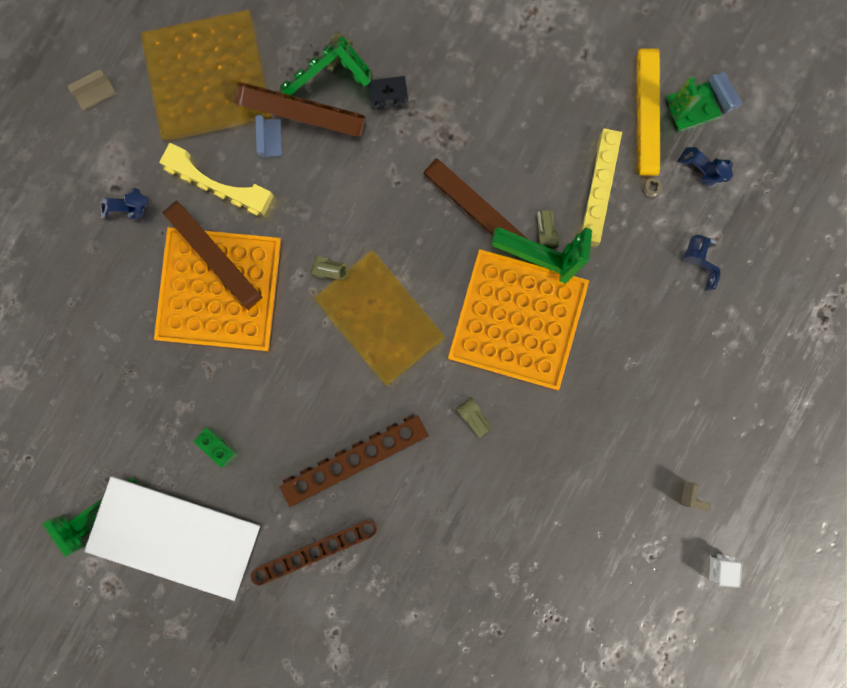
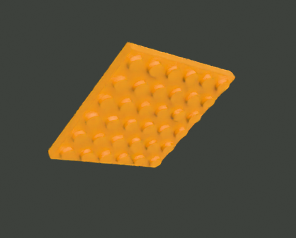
M167 227L154 340L269 352L281 238L205 231L262 295L263 298L248 310L178 230Z
M479 249L448 359L559 391L590 280L573 276L564 284L559 282L560 274L550 269Z

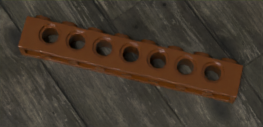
M412 414L404 418V423L399 426L397 423L386 427L387 432L380 434V432L369 436V441L363 443L361 440L351 445L353 449L347 452L343 449L335 453L336 458L330 461L328 458L317 463L318 467L312 470L308 467L300 471L301 475L296 478L292 475L282 480L284 484L279 487L288 506L291 507L429 437L419 415L415 417ZM404 427H408L411 430V436L407 439L402 438L400 435V431ZM386 436H391L394 439L392 447H386L383 444V439ZM374 445L377 452L374 456H369L366 453L367 446ZM351 454L358 455V464L352 465L349 462ZM335 462L342 466L339 474L332 471V465ZM320 471L324 474L323 482L315 480L316 472ZM300 480L305 481L307 484L305 491H300L297 487Z

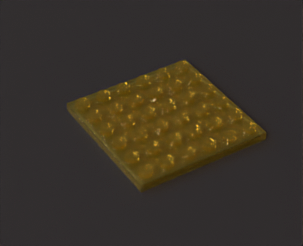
M250 10L140 33L162 141L256 122L255 116L263 115L265 120L273 118L270 113L234 103L238 83H247L266 88Z

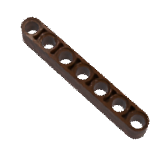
M247 83L237 84L234 103L237 105L353 136H362L366 119L362 114Z
M436 158L424 170L423 174L492 237L494 230L499 227L528 239L439 159Z
M177 200L162 212L248 310L263 298Z
M366 519L260 565L252 571L251 581L258 586L264 585L372 538L377 532V523L372 519ZM367 523L374 527V531L370 534L366 533L363 529V526ZM346 532H354L356 539L348 541L345 536ZM330 539L337 541L338 547L336 549L329 548L328 541ZM311 547L319 549L320 554L318 557H313L310 554ZM293 555H299L301 557V564L297 565L293 563ZM275 563L283 565V572L275 570ZM257 571L265 573V580L257 578Z

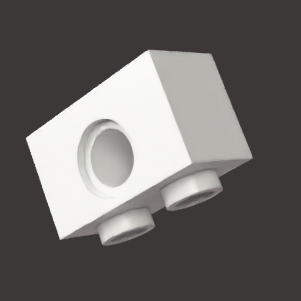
M717 554V557H710L709 580L720 586L740 587L741 563L736 561L735 557L727 554Z

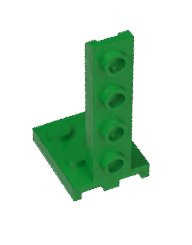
M341 36L336 44L333 46L328 45L322 51L323 54L319 58L316 56L308 62L309 66L304 70L302 68L293 75L294 78L290 82L288 80L283 82L279 87V92L291 95L337 56L341 58L340 61L346 69L350 68L354 79L359 84L362 83L366 86L371 82L372 70L348 41Z
M695 77L689 78L680 91L665 97L672 119L674 118L677 132L710 122L722 116L709 81L695 86Z
M499 227L494 230L491 246L559 273V282L566 284L589 261L592 230L585 227L581 233H577L574 240L566 245L563 253Z
M134 477L127 480L129 482L138 484ZM103 498L71 521L63 514L49 519L42 524L64 557L86 546L81 537L92 530Z

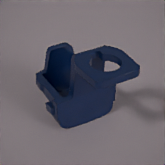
M687 147L678 159V162L681 164L693 162L704 173L701 180L708 186H714L716 183L730 182L734 176L732 172L733 163L730 160L715 158L711 162L697 147ZM693 152V157L685 159L688 153Z
M133 188L125 194L124 199L103 197L100 201L101 218H106L109 212H127L128 219H139L143 216L144 209L148 206V197L142 195L137 188Z
M694 235L690 239L688 249L684 253L682 260L690 264H698L710 271L711 274L707 281L706 290H715L720 279V269L706 261V255L709 246L716 245V241L702 235Z

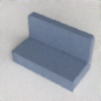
M725 71L718 75L715 73L708 79L713 94L724 114L743 104Z
M263 115L255 116L258 156L260 158L281 157L280 119L265 120Z

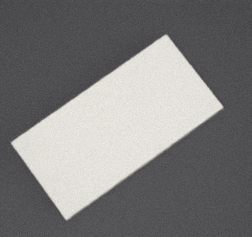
M111 476L84 552L235 601L261 525Z

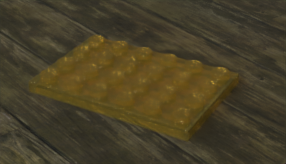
M372 250L348 270V276L343 281L336 279L315 296L314 299L382 382L388 386L446 337Z

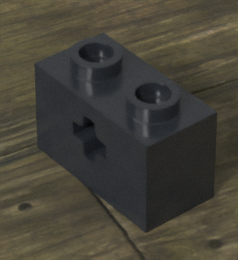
M405 76L371 80L368 84L371 108L381 110L385 109L386 106L403 107L405 104H408Z

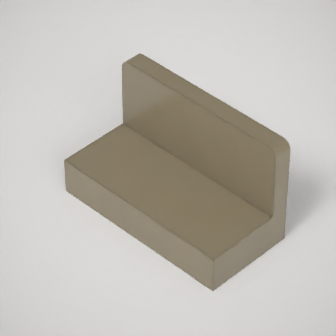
M102 69L67 86L69 91L76 97L82 110H86L116 94Z
M685 482L681 505L710 511L711 503L696 500L698 484Z

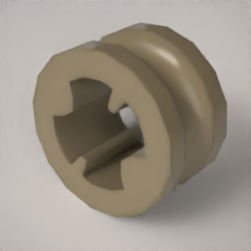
M656 178L649 179L644 184V193L649 197H655L662 190L661 182ZM650 183H653L652 186L654 184L657 186L655 192H653V189L649 190Z

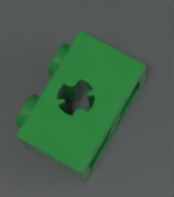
M206 427L193 441L220 468H225L238 454L211 427Z

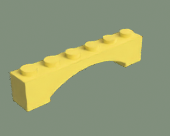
M603 128L599 137L589 199L580 231L581 233L585 227L592 230L591 246L597 247L601 241L622 136L620 131Z
M169 143L159 162L164 167V171L171 175L177 173L181 175L180 179L188 183L193 181L197 183L198 188L204 191L209 189L214 192L213 195L224 200L226 197L231 200V204L239 208L244 206L248 208L247 211L255 216L258 214L264 216L274 197L270 191L256 184L253 187L239 188L213 181L193 166L189 160L191 155L186 150Z

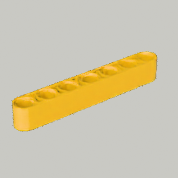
M639 48L637 56L639 176H658L660 172L659 48Z

